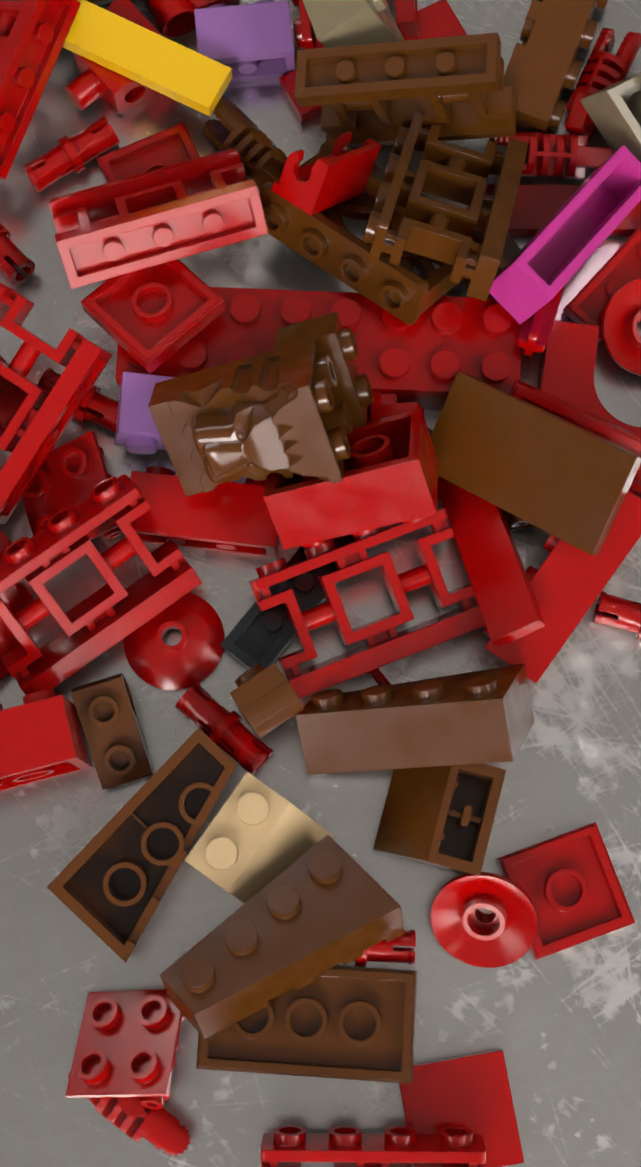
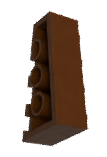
M532 0L520 36L522 44L516 43L503 80V87L514 86L518 94L516 131L547 134L549 128L558 130L568 103L560 100L565 88L574 90L583 66V62L576 60L580 48L590 49L599 22L592 20L596 8L605 11L609 0Z
M525 664L393 685H376L362 690L343 693L340 689L323 690L313 694L309 702L304 706V710L295 715L308 775L512 762L534 724Z

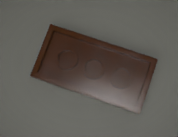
M457 372L431 434L439 461L438 476L590 555H599L641 464V456L466 372Z
M335 965L314 976V982L297 991L292 988L268 1001L269 1005L206 1039L198 1033L196 1069L412 1084L417 970Z

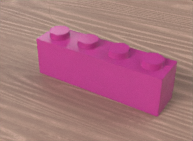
M624 145L619 148L581 184L494 278L489 293L520 325L553 299L640 202L641 162Z

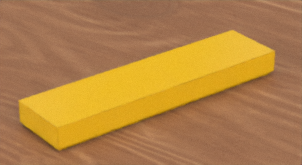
M77 0L81 5L63 44V48L207 116H211L233 78L232 68L86 0Z

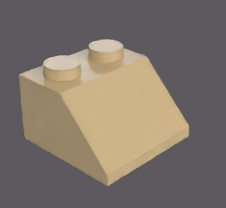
M246 772L184 861L228 893L246 903L326 835H329L332 839L335 836L291 802Z

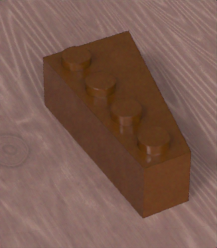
M200 728L179 747L47 886L58 899L125 963L237 766Z
M326 835L163 971L160 977L172 1003L198 1033L206 1039L269 1005L268 1001L292 988L297 991L314 982V976L341 962L343 965H346L364 955V950L383 940H386L388 943L403 935L402 908L329 835Z

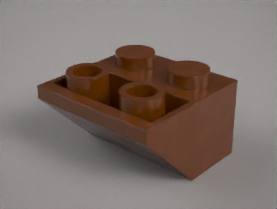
M482 763L394 769L373 850L461 874L468 873L480 876L506 770Z

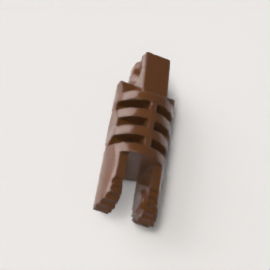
M223 95L213 112L216 118L219 119L215 120L213 118L206 121L202 132L221 151L231 148L237 149L241 163L244 165L246 176L250 177V180L254 179L259 188L267 182L274 183V181L279 180L287 160L286 154L280 148H276V144L262 130L258 129V126L241 109Z

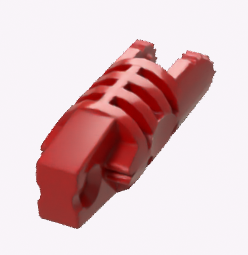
M602 28L566 107L569 115L565 127L569 134L588 135V142L590 141L597 127L579 100L626 79L641 47V33H626L616 55L611 52L615 43V31L610 28Z
M516 131L515 135L511 137L489 138V141L498 143V146H507L510 138L528 143L521 176L526 177L549 176L583 180L585 179L586 168L597 169L613 155V148L588 147V135H556Z
M86 1097L95 1106L94 1110L136 1143L143 1137L157 1149H163L164 1154L168 1153L169 1156L175 1155V1157L178 1154L182 1155L184 1150H188V1144H191L189 1141L191 1135L188 1134L189 1129H185V1125H180V1120L164 1109L168 1102L167 1100L163 1101L161 1109L153 1110L141 1106L142 1097Z

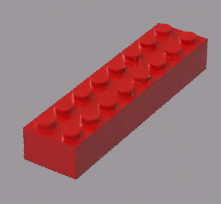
M210 287L225 302L226 310L151 374L118 344L115 373L118 386L120 385L123 371L180 377L272 351L275 348L278 328L338 312L343 329L350 327L356 339L359 358L353 360L359 375L367 374L372 390H381L383 394L394 393L397 395V403L418 402L419 406L424 407V410L441 411L458 371L466 372L508 393L516 379L521 381V347L516 344L521 325L495 298H487L486 301L473 297L442 296L425 310L413 325H408L362 294L356 292Z

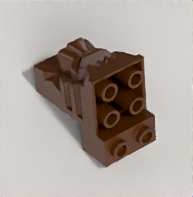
M338 312L278 328L275 348L272 351L155 383L148 408L186 497L213 491L218 484L237 481L243 477L256 481L266 480L267 475L270 473H280L285 478H293L294 473L303 476H313L328 480L332 484L343 481L344 459L351 458L347 434L352 433L354 428L367 425L368 405L374 404V396L367 374L359 375L353 360L359 358L354 333L350 327L343 329Z

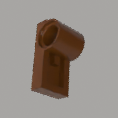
M275 663L266 669L261 664L250 668L235 680L238 687L230 692L237 709L259 739L304 710L299 698Z
M120 673L72 688L71 696L102 789L104 790L152 775L153 768L137 722L134 702L124 674Z

